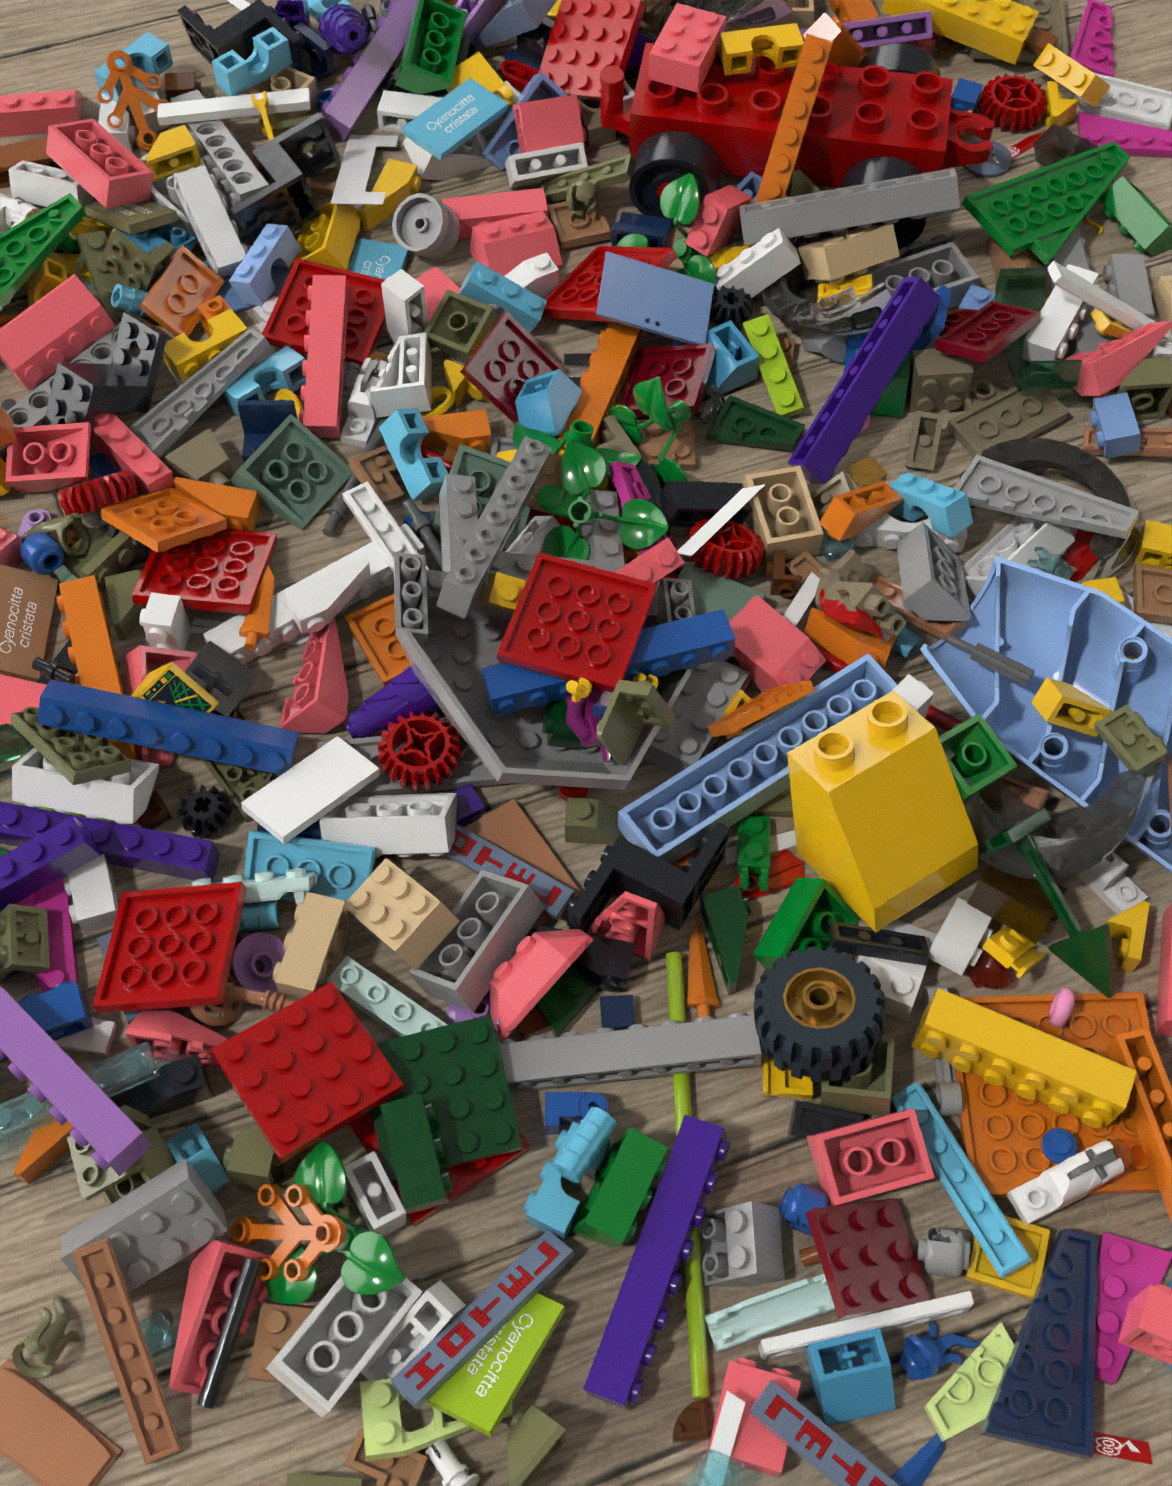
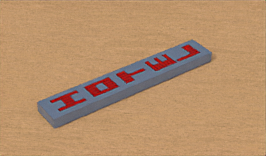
M456 824L454 843L449 853L443 855L476 874H479L481 870H485L530 885L545 907L543 912L557 921L575 896L574 890Z
M547 1230L390 1380L392 1386L418 1410L574 1258L573 1250L551 1231Z
M773 1380L768 1381L748 1411L749 1414L835 1486H899Z

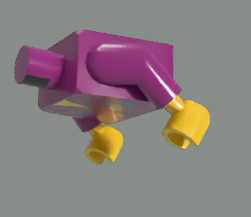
M643 673L636 674L633 682H638L639 680L646 681V675ZM649 674L647 681L657 688V677ZM579 678V683L573 680L568 681L566 690L572 696L566 699L567 725L579 738L583 747L600 746L603 762H615L596 736L597 725L604 716L611 692L600 689L592 690L591 682L584 678Z

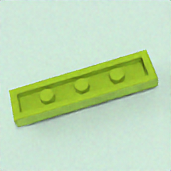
M769 314L744 322L743 328L749 344L760 356L758 368L775 413L788 418L805 412Z

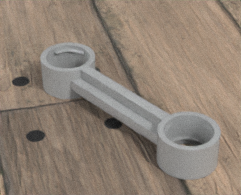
M946 986L924 987V1010L938 988L948 992ZM940 1058L933 1059L936 1076L935 1100L937 1111L940 1116H960L962 1113V1092L959 1082L956 1081L955 1068L951 1066V1063Z

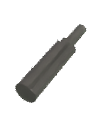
M951 634L946 637L947 643L971 654V660L1024 686H1027L1034 676L1035 670L980 643L974 646Z

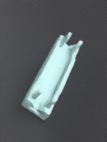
M305 868L287 870L286 875L274 876V872L269 871L254 874L255 879L243 880L242 875L223 877V882L211 883V878L197 879L191 881V886L242 882L247 888L244 903L279 900L283 895H287L288 892H293L295 902L298 905L299 902H304L306 893L310 892L311 887L316 886L317 877L316 872L306 873Z
M348 956L344 958L326 980L327 983L332 981L340 994L349 999L357 1008L399 1037L447 1025Z
M821 1274L705 1316V1322L718 1354L834 1312L835 1307L825 1275Z

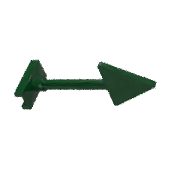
M1044 808L1030 817L1026 816L984 841L990 853L1015 845L1020 855H1024L1069 935V938L1051 944L1048 947L1049 951L1107 998L1114 996L1110 926L1103 924L1087 931L1082 930L1036 849L1038 845L1032 833L1051 820L1047 810Z

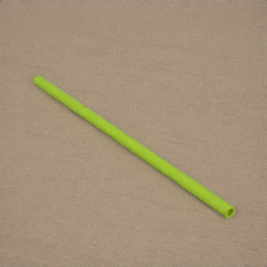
M669 952L666 954L669 1020H678L681 1023H686L682 954L680 952ZM689 1073L673 1075L676 1137L684 1116L692 1117ZM695 1227L691 1238L694 1241L693 1252L689 1261H684L692 1399L710 1398L700 1231L698 1227Z

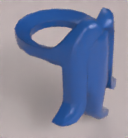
M929 1320V1331L921 1338L913 1334L904 1338L905 1346L901 1354L899 1367L907 1371L909 1380L926 1379L937 1374L938 1370L950 1362L963 1364L962 1359L957 1354L950 1353L944 1355L948 1349L953 1346L976 1348L980 1343L955 1334H947L934 1341L937 1327Z

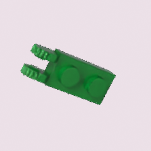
M747 815L737 823L739 890H747L749 886L748 874H759V891L767 892L770 870V817Z

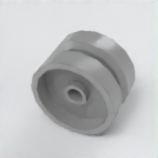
M417 193L408 196L399 204L394 213L392 228L398 244L424 259L436 260L445 257L453 250L458 241L460 233L458 216L452 208L428 194Z

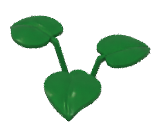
M686 174L672 181L664 188L660 197V207L665 217L674 218V226L684 236L677 239L673 245L677 258L684 259L682 262L684 267L679 269L677 273L713 283L715 285L714 291L716 290V271L712 261L705 256H701L700 252L685 244L689 233L679 223H692L698 214L700 206L697 181L693 174ZM634 233L622 238L616 246L649 247V242L646 236Z
M659 376L642 381L635 385L633 395L641 412L649 415L650 420L637 423L635 413L624 405H615L608 412L609 416L614 415L635 446H638L643 441L640 429L654 423L661 426L665 431H673L657 457L659 463L653 466L656 470L660 486L663 489L667 481H687L680 465L671 458L664 457L676 436L682 431L680 425L689 420L692 414L689 406L680 399L667 407Z
M581 420L573 421L569 432L566 431L563 439L559 442L555 437L547 433L527 428L516 422L512 439L516 450H518L526 436L551 447L550 453L557 455L565 444L567 446L570 440L577 441L593 449L594 439L591 437L594 429L588 422ZM594 448V450L602 455L606 462V476L612 477L608 466L614 462L630 463L636 467L642 457L639 454L619 450ZM547 485L538 490L536 498L539 505L545 510L570 518L568 514L570 504L582 495L570 494L564 486L561 489L557 486Z
M569 441L561 461V482L570 494L577 495L585 490L583 495L573 501L568 509V514L574 522L573 526L576 528V533L568 526L553 528L544 539L543 554L588 560L590 545L586 540L580 538L582 535L581 525H591L597 518L620 522V539L626 546L634 549H644L653 545L668 532L669 526L663 512L656 505L644 499L627 501L622 508L623 517L598 512L596 505L586 501L591 493L590 487H597L604 481L607 472L606 462L596 450L577 441Z
M327 1142L318 1143L299 1165L295 1176V1184L306 1185L316 1205L319 1206L321 1204L322 1210L325 1213L335 1215L341 1219L347 1231L346 1239L341 1246L332 1252L323 1251L319 1257L339 1252L348 1258L342 1266L341 1277L347 1288L354 1293L373 1295L388 1291L406 1279L398 1265L393 1248L380 1233L369 1231L364 1225H352L349 1217L342 1216L329 1206V1203L336 1204L344 1199L348 1185L347 1174L335 1149ZM302 1243L299 1244L287 1261L300 1258L305 1251ZM284 1263L276 1279L265 1281L267 1293L271 1300L285 1304H299L309 1299L316 1290L318 1271L316 1266L312 1264L304 1280L290 1282L284 1276ZM267 1265V1273H268V1274H269V1265ZM295 1266L294 1270L295 1274L297 1275L298 1269L297 1266Z

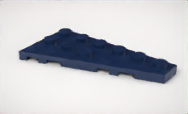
M1065 1228L1058 1232L980 1435L1082 1459L1093 1457L1098 1236Z

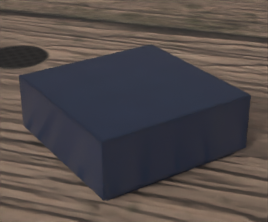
M633 995L600 997L602 1028H613L617 1031L626 1030L629 1026L635 1025Z

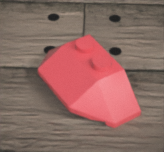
M580 929L534 932L531 937L528 936L519 943L516 948V954L508 962L505 961L498 966L494 972V978L490 981V1014L492 1015L496 1034L503 1041L581 955L584 949L592 943L593 939Z

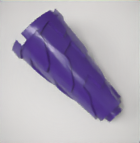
M333 5L323 13L319 20V36L333 47L335 55H354L367 41L368 26L366 20L357 9L350 5Z
M409 666L393 678L388 685L364 700L365 703L347 717L349 722L344 725L353 739L373 737L382 733V731H388L389 722L398 724L397 718L399 715L406 719L409 718L410 711L415 716H420L423 709L427 715L435 711L441 712L442 710L425 686L415 676L411 666Z

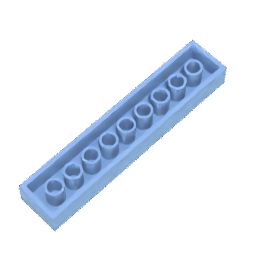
M869 653L815 686L814 692L774 712L618 811V829L630 843L670 864L675 863L698 848L705 833L708 830L713 832L718 822L730 827L789 789L788 752L890 693L897 684Z

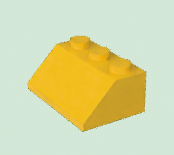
M330 200L319 206L321 215L301 227L297 240L301 250L296 258L347 270L350 265L351 253L355 248V239L360 231L362 215L353 204H331ZM296 258L294 259V261L292 262V264H291L290 267L288 268L290 271H291V269H292V266H293V264H294Z

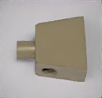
M209 428L165 456L168 468L172 471L174 478L180 477L233 486V483L229 480L233 476L230 460Z

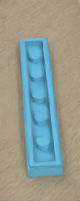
M916 1081L892 1095L891 1102L897 1111L915 1109L932 1169L1001 1280L1031 1263L1032 1259L920 1082Z

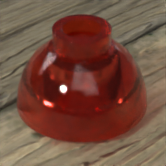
M984 949L975 966H972V969L967 971L977 989L983 986L988 989L999 990L1007 988L1011 984V980L1003 965Z

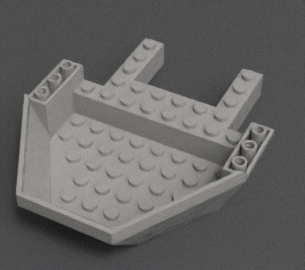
M446 474L439 494L442 571L426 570L425 555L394 552L393 555L396 637L415 676L425 686L432 698L497 782L624 790L659 731V726L643 725L627 765L623 766L618 765L616 761L604 763L600 746L585 747L584 749L547 746V734L542 731L546 707L532 706L517 710L509 715H492L483 685L482 668L503 663L497 661V652L513 613L481 604L487 579L465 619L436 607L444 580L478 521L475 477ZM591 489V493L586 501L595 504L600 513L619 517L617 492ZM597 518L591 525H581L582 539L586 540L590 545L589 559H562L610 572L619 570L625 566L622 540L619 537L620 522ZM500 552L489 574L499 572L527 581L537 555ZM664 577L661 579L645 622L646 626H656L696 616L691 580ZM680 669L664 675L662 689H656L662 699L667 702L670 710L693 669Z

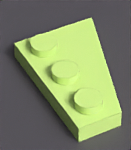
M1002 1322L994 1328L924 1406L942 1442L986 1419L1014 1348V1343Z

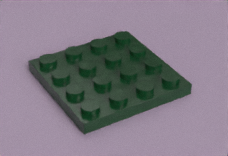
M491 1014L375 1043L404 1085L403 1092L384 1103L420 1093L423 1095L426 1103L432 1101L437 1122L431 1123L434 1137L440 1135L445 1156L439 1158L442 1170L523 1149ZM379 1105L372 1109L371 1112L382 1166L390 1182L394 1183L398 1181Z

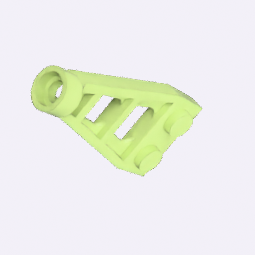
M392 1378L360 1382L366 1461L404 1457L430 1447L435 1442L447 1440L474 1429L459 1420L444 1422L441 1411L432 1407V1422L424 1428L407 1432L401 1426L400 1405L406 1399L392 1386L390 1381ZM512 1403L503 1418L513 1416Z

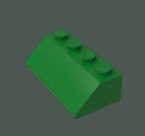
M440 0L417 1L410 20L396 86L418 95L450 88L466 20V11Z

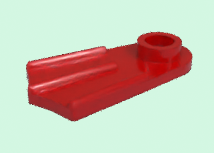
M1081 529L1077 530L1074 536L1075 541L1068 547L1058 567V573L1062 578L1073 582L1080 581L1109 549L1110 544L1103 540L1099 533ZM1068 567H1074L1076 571H1071Z
M788 849L778 852L770 857L767 892L759 891V874H748L749 882L753 883L754 887L740 890L741 896H746L748 901L791 888L796 878H804L803 861L795 857ZM739 875L734 881V887H739Z

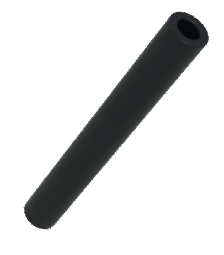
M244 1257L197 1404L202 1407L215 1408L262 1263L259 1260Z

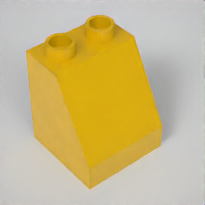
M894 691L875 700L868 706L787 753L797 853L822 879L829 883L837 894L875 933L978 868V842L936 728Z

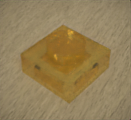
M871 455L852 464L847 470V473L850 474L851 479L859 488L886 481L887 472Z

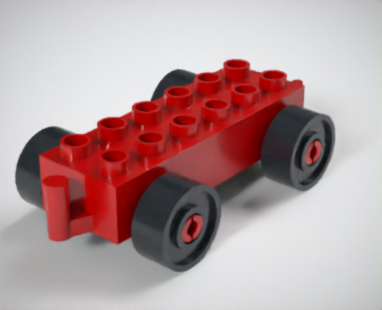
M646 43L634 98L623 100L624 72L617 66L603 68L600 72V123L604 128L615 129L629 136V154L635 159L629 184V194L634 206L643 215L667 218L663 215L660 207L662 191L669 183L686 174H693L697 181L700 197L699 210L705 196L718 190L721 173L747 176L753 171L763 178L797 66L776 69L773 60L768 57L758 56L752 59L751 72L725 75L718 53L697 93L648 79L649 53L654 44ZM888 44L869 52L860 61L858 67L840 66L828 60L794 171L801 170L815 185L844 188L936 172L949 167L978 165L987 162L990 158L993 144L988 140L991 139L995 124L983 115L950 108L953 79L941 77L936 61L926 51L909 44ZM962 134H972L981 138L983 142L970 144L962 141L959 136ZM926 217L921 219L900 218L898 222L892 223L898 250L919 238L925 228ZM674 218L671 219V226H674ZM694 221L690 224L679 223L681 226H688L694 224ZM883 222L872 223V225L884 224ZM854 226V227H848L847 229H848V231H849V230L855 229L856 226Z

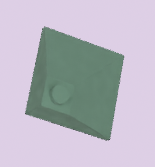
M290 414L237 470L230 481L237 488L258 491L262 507L302 530L345 483L353 471L298 419Z
M460 444L449 474L475 477L477 517L479 519L510 462ZM438 504L431 530L433 533L441 535L440 506ZM525 507L502 551H506L524 530L530 508Z
M688 561L685 562L677 578L691 580L696 616L724 609L727 619L730 621L753 596L758 595L763 600L766 597V594L729 578L725 579L721 575L714 576V573L704 572L702 567H696L695 564ZM729 657L724 661L732 664L735 657Z

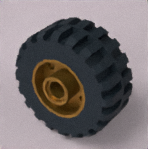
M808 947L806 952L801 953L798 949L788 953V958L785 960L783 957L775 960L772 963V970L768 968L761 975L760 983L756 985L754 992L755 1027L757 1035H759L760 1045H762V1052L766 1058L770 1060L774 1058V1066L785 1072L786 1069L791 1070V1076L802 1079L803 1076L811 1077L813 1082H821V1078L830 1077V1081L842 1079V1074L846 1072L851 1076L860 1071V1063L863 1066L868 1065L874 1058V1052L879 1050L882 1043V1034H884L885 995L881 990V983L877 976L874 974L870 975L871 969L864 962L856 963L855 956L846 952L841 955L837 953V949L828 947L826 951L817 950V947Z

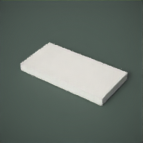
M1097 73L1094 74L1111 86L1096 108L1076 94L1074 96V99L1079 100L1077 111L1164 130L1169 129L1172 120V92Z
M337 736L241 802L242 810L285 844L379 777L380 770Z

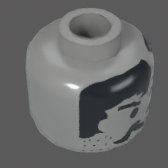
M931 1228L927 1233V1239L919 1238L918 1260L925 1261V1270L928 1274L958 1278L962 1274V1270H968L970 1241H965L961 1231Z

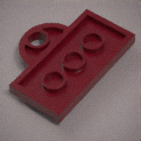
M990 301L979 310L955 309L947 311L945 327L938 334L940 338L936 340V351L945 352L951 357L961 356L969 358L975 363L987 362L1038 324L1041 312Z

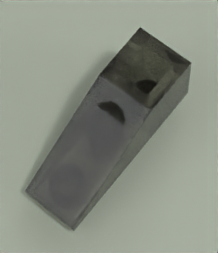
M1053 124L1034 143L1035 162L1048 166L1099 146L1091 143L1087 138H1081L1072 133L1067 128Z

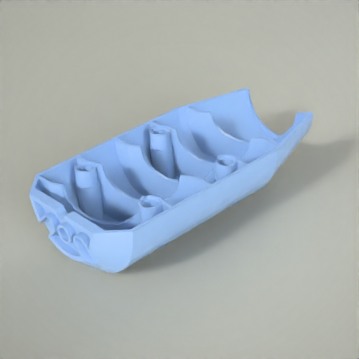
M997 556L992 562L990 573L983 587L970 605L971 618L968 620V626L955 637L974 646L980 643L1035 670L1031 682L1024 686L971 660V654L947 643L943 639H940L931 646L924 643L920 651L971 718L979 713L982 715L1010 756L1113 830L1123 823L1140 805L1147 777L1143 772L1134 777L1099 735L1093 737L1046 722L1031 702L1046 677L1076 687L1110 708L1112 713L1127 704L1133 712H1137L1143 717L1146 727L1151 733L1163 740L1168 756L1172 753V638L1102 591ZM1127 656L1137 657V659H1128ZM1166 756L1158 779L1151 782L1138 814L1136 811L1128 821V824H1132L1124 839L1172 874V834ZM1122 828L1116 833L1123 838L1128 829ZM1151 828L1158 829L1162 833H1156Z

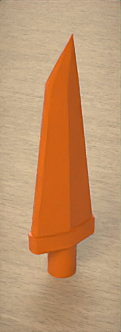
M269 565L259 584L251 614L246 615L239 631L241 637H246L244 647L250 651L256 650L259 639L268 638L270 633L269 626L275 577Z
M700 918L690 933L687 1007L697 1009L698 1018L711 1016L710 1009L719 1008V999L716 994Z

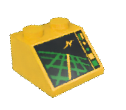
M173 662L150 672L131 695L132 697L210 713L219 703Z

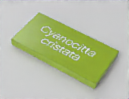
M537 1293L427 1400L428 1405L492 1437L565 1313L564 1305Z

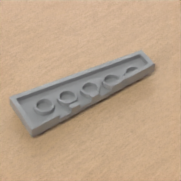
M251 327L130 426L129 429L158 458L166 455L171 450L174 442L269 347L270 344L267 339Z
M977 454L954 487L956 490L967 493L969 506L986 508L1123 539L1128 537L1139 517L1138 510Z

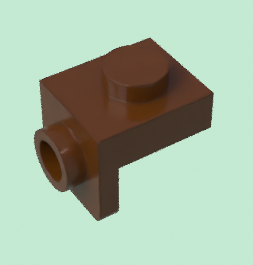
M774 550L772 561L766 562L765 578L771 579L770 595L786 598L796 596L801 589L802 576L785 575V550Z

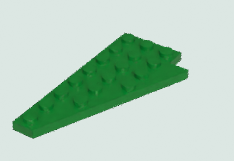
M1113 141L964 197L962 205L1010 257L1030 249L1046 266L1052 261L1124 169L1130 156Z
M71 193L0 234V310L11 302L14 294L86 215L82 205Z

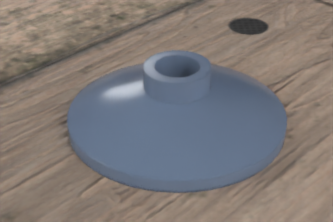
M983 140L974 141L970 144H978L983 142ZM990 141L993 147L989 160L978 165H964V167L978 176H998L1010 168L1012 162L1011 153L1002 144Z

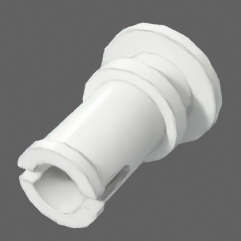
M446 1440L433 1443L437 1449H433L430 1446L426 1450L425 1454L443 1477V1486H476L479 1482L480 1477L478 1474L468 1475V1466L459 1462Z

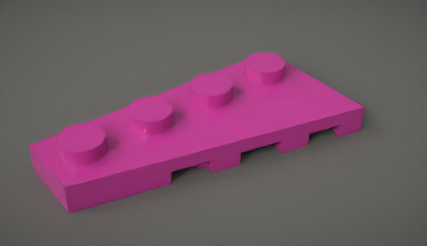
M1097 0L1087 1L1069 57L1093 73L1114 78L1115 70H1112L1114 54L1111 53L1113 37H1111L1110 32L1112 30V8L1110 5Z
M1078 112L1076 123L1080 153L1115 141L1129 156L1172 158V131Z
M616 461L608 466L612 476V484L617 489L621 500V508H623L627 501L632 499L650 500L651 495L634 464ZM664 534L653 545L644 549H639L640 555H642L658 543L665 540L667 538L666 534ZM669 537L674 547L677 548L678 546L673 537ZM684 564L670 573L680 574Z
M64 877L16 903V905L47 908L50 968L45 973L34 972L42 993L52 990L54 986L63 982L72 983L76 981L79 984L77 956L73 940L75 938L74 927L69 913L71 899L65 890Z
M1106 1232L1100 1235L1097 1253L1095 1380L1112 1386L1116 1383L1131 1350L1130 1347L1118 1343L1129 1302L1149 1285L1154 1286L1161 1283L1172 1259V1253Z

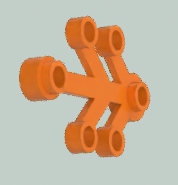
M115 50L107 57L106 64L110 73L104 86L97 92V98L102 104H109L114 98L113 89L118 79H120L123 90L113 112L106 119L107 125L111 129H119L123 124L122 117L129 104L139 134L136 136V144L142 151L148 152L157 140V135L152 130H149L139 102L152 108L156 114L158 113L159 103L169 102L165 99L158 100L133 86L130 76L145 83L146 88L150 91H156L161 86V78L157 74H147L133 66L132 59L126 52ZM116 59H121L124 62V67H118ZM154 78L157 81V86H151L149 79ZM102 91L109 93L110 98L108 100L102 98ZM113 116L117 117L119 125H113L110 118ZM144 135H149L152 138L151 144L144 141Z
M265 1184L258 1191L259 1203L262 1206H271L284 1225L261 1224L258 1218L246 1216L237 1218L230 1226V1238L241 1246L255 1245L260 1239L283 1240L270 1258L259 1260L262 1263L257 1277L262 1281L276 1279L284 1263L283 1272L285 1278L290 1282L302 1281L307 1277L309 1268L323 1251H335L346 1239L347 1231L344 1222L335 1215H324L311 1198L309 1188L304 1184L289 1186L285 1194L286 1200L282 1196V1190L277 1184ZM297 1191L299 1192V1199H298V1200H297V1198H296V1193H297ZM290 1206H300L312 1225H303ZM302 1240H312L299 1259L287 1261ZM267 1265H269V1274L267 1273ZM295 1266H297L298 1269L297 1275L295 1274L294 1270Z

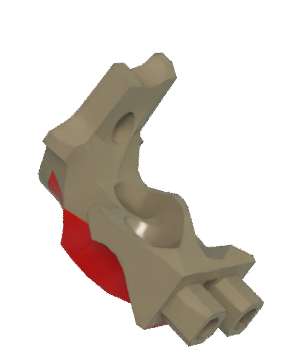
M849 549L832 568L820 569V580L815 594L816 605L828 618L842 625L869 632L877 636L881 643H887L892 635H899L905 627L906 621L872 582H867L875 571L870 563L863 564L856 552ZM853 571L852 578L847 581L848 573Z

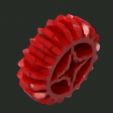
M1005 73L1003 78L996 76L994 80H989L982 90L979 101L981 115L992 120L995 124L994 127H1000L1001 131L1008 129L1010 133L1013 130L1021 133L1023 129L1030 130L1032 126H1037L1042 117H1044L1047 106L1046 91L1041 89V84H1034V79H1026L1025 75L1018 77L1016 73L1013 76Z
M123 470L61 489L58 493L59 503L66 516L72 513L81 515L135 498L138 494L137 483L131 471Z
M703 519L702 522H696L695 526L691 527V531L688 533L687 541L709 520ZM727 521L692 556H689V560L695 562L696 567H702L704 572L714 573V576L721 575L725 579L728 576L734 579H738L739 576L747 578L749 574H754L762 563L764 543L761 541V536L755 534V530L747 529L745 524L740 525L735 521Z
M424 709L420 716H415L412 711L409 713V718L406 719L399 715L397 718L398 724L389 722L388 731H382V741L378 742V759L382 765L385 775L390 776V780L393 783L400 781L403 789L412 784L415 791L418 790L419 785H424L429 791L433 782L441 787L443 783L442 777L451 779L452 770L458 769V760L462 757L460 749L461 739L457 736L456 728L449 726L447 718L439 720V715L436 712L432 716L427 717ZM407 739V743L401 747V751L396 753L400 744ZM444 748L440 757L433 762L432 758L439 753L438 750Z

